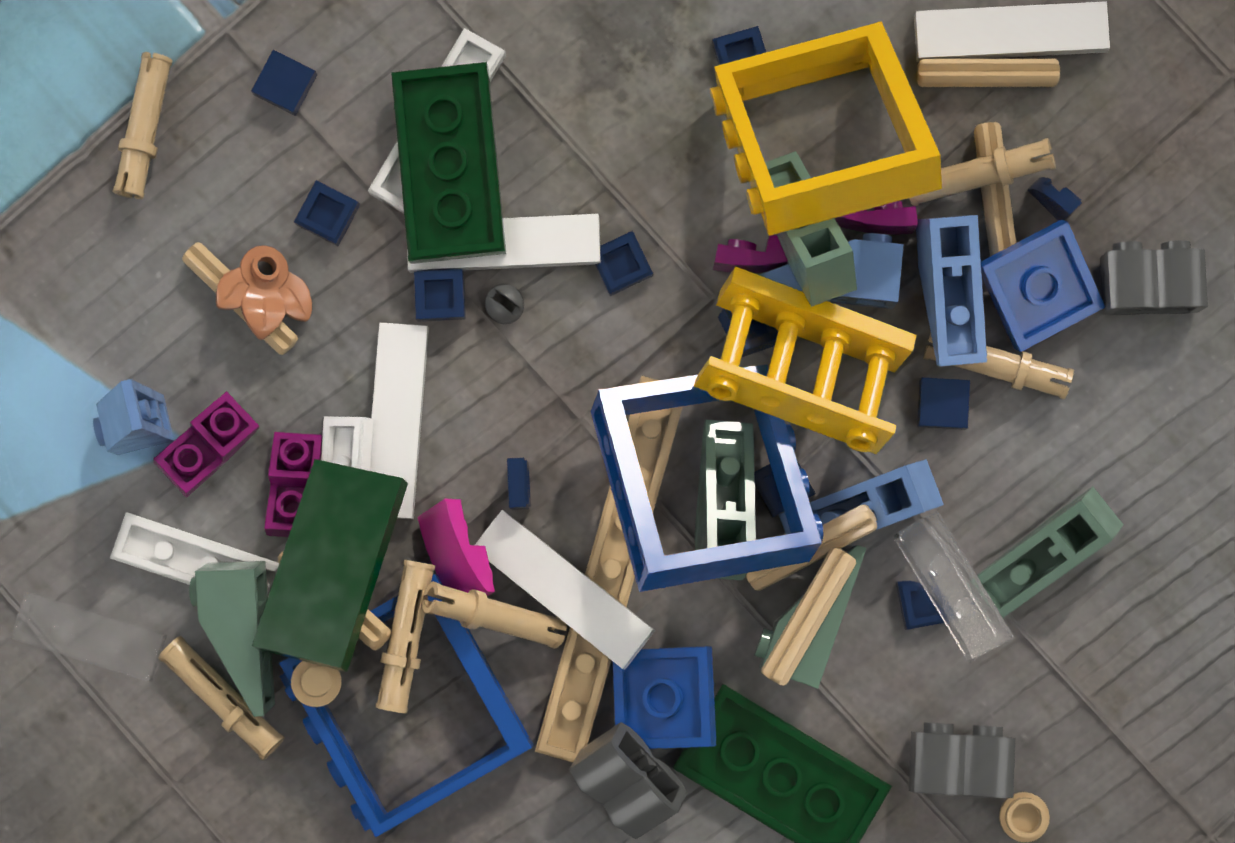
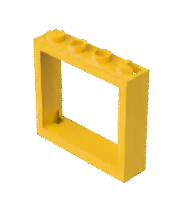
M882 21L714 66L717 86L710 88V94L714 103L716 116L725 114L726 120L721 121L727 147L729 150L733 148L738 150L739 154L734 155V163L741 184L750 183L751 189L746 190L751 214H761L768 236L942 189L941 155ZM869 67L905 153L774 188L742 101Z

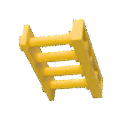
M735 266L720 289L716 306L733 313L721 359L710 356L697 375L694 387L707 391L716 399L723 401L731 400L842 441L853 450L877 454L895 434L896 425L877 418L887 371L895 373L913 352L916 335L828 301L811 307L802 291ZM752 319L778 330L767 377L739 367ZM797 336L823 347L812 394L785 384ZM842 354L865 361L869 365L858 411L831 401Z

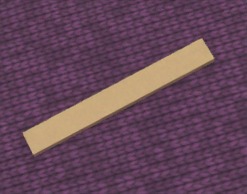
M641 376L639 384L658 380ZM683 406L630 414L628 426L652 513ZM610 486L585 575L627 607L635 575ZM571 627L535 752L574 762L579 751L588 745L611 659Z

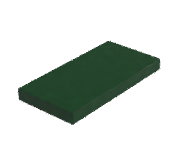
M487 62L391 72L408 261L410 264L506 254Z
M314 459L252 644L253 647L261 651L345 672L348 671L408 483L403 478Z
M722 683L714 697L716 746L684 748L672 768L794 843H859L892 786Z

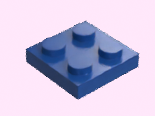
M1061 219L981 261L982 279L1014 349L1019 352L1105 308L1068 221Z
M712 646L641 649L626 669H622L613 662L615 726L620 722L629 726L643 739L649 749L716 746Z

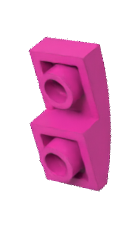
M445 498L418 516L426 550L432 565H436L435 571L443 586L467 593L472 589L485 592L487 596L494 593L493 574L489 565L486 546L470 545L461 499Z

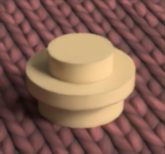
M302 661L293 671L291 688L295 697L302 704L309 707H322L331 703L337 697L341 688V675L337 669Z
M1014 793L1013 798H1007L1001 805L999 812L1000 825L1003 831L1016 841H1035L1045 833L1049 825L1050 815L1046 804L1041 798L1032 793Z

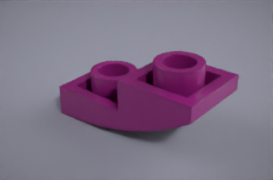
M902 201L874 207L873 211L863 210L835 218L840 227L865 233L888 235L912 234L918 226L916 206L903 207Z
M774 234L768 236L765 252L756 251L757 245L745 240L729 239L727 245L718 244L713 270L731 273L736 266L752 273H763L789 263L778 236Z
M226 391L190 422L189 429L153 458L154 464L187 498L259 429V425Z
M274 432L268 473L270 491L264 527L267 536L289 537L314 459L321 460L322 435Z

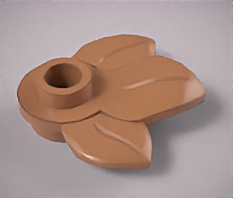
M262 245L250 249L243 256L240 267L225 273L217 285V308L223 310L241 308L248 327L260 340L268 337L280 325L285 315L304 322L310 319L312 300L307 285L302 279L289 272L285 257L273 247ZM264 261L269 263L273 269L272 275L262 274L258 269V262Z

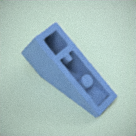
M978 215L917 219L918 268L936 364L940 367L987 362Z
M876 233L864 234L863 240L854 239L849 241L848 243L854 255L857 290L828 300V302L893 309L899 299L904 244L892 243L891 236ZM789 264L760 274V276L802 291Z
M132 379L119 382L96 404L99 417L93 419L94 432L99 445L106 446L107 452L121 455L174 441L164 395Z
M927 459L905 465L810 502L813 514L819 515L822 525L859 505L866 504L877 519L876 530L944 505ZM785 512L779 514L785 533L791 534Z

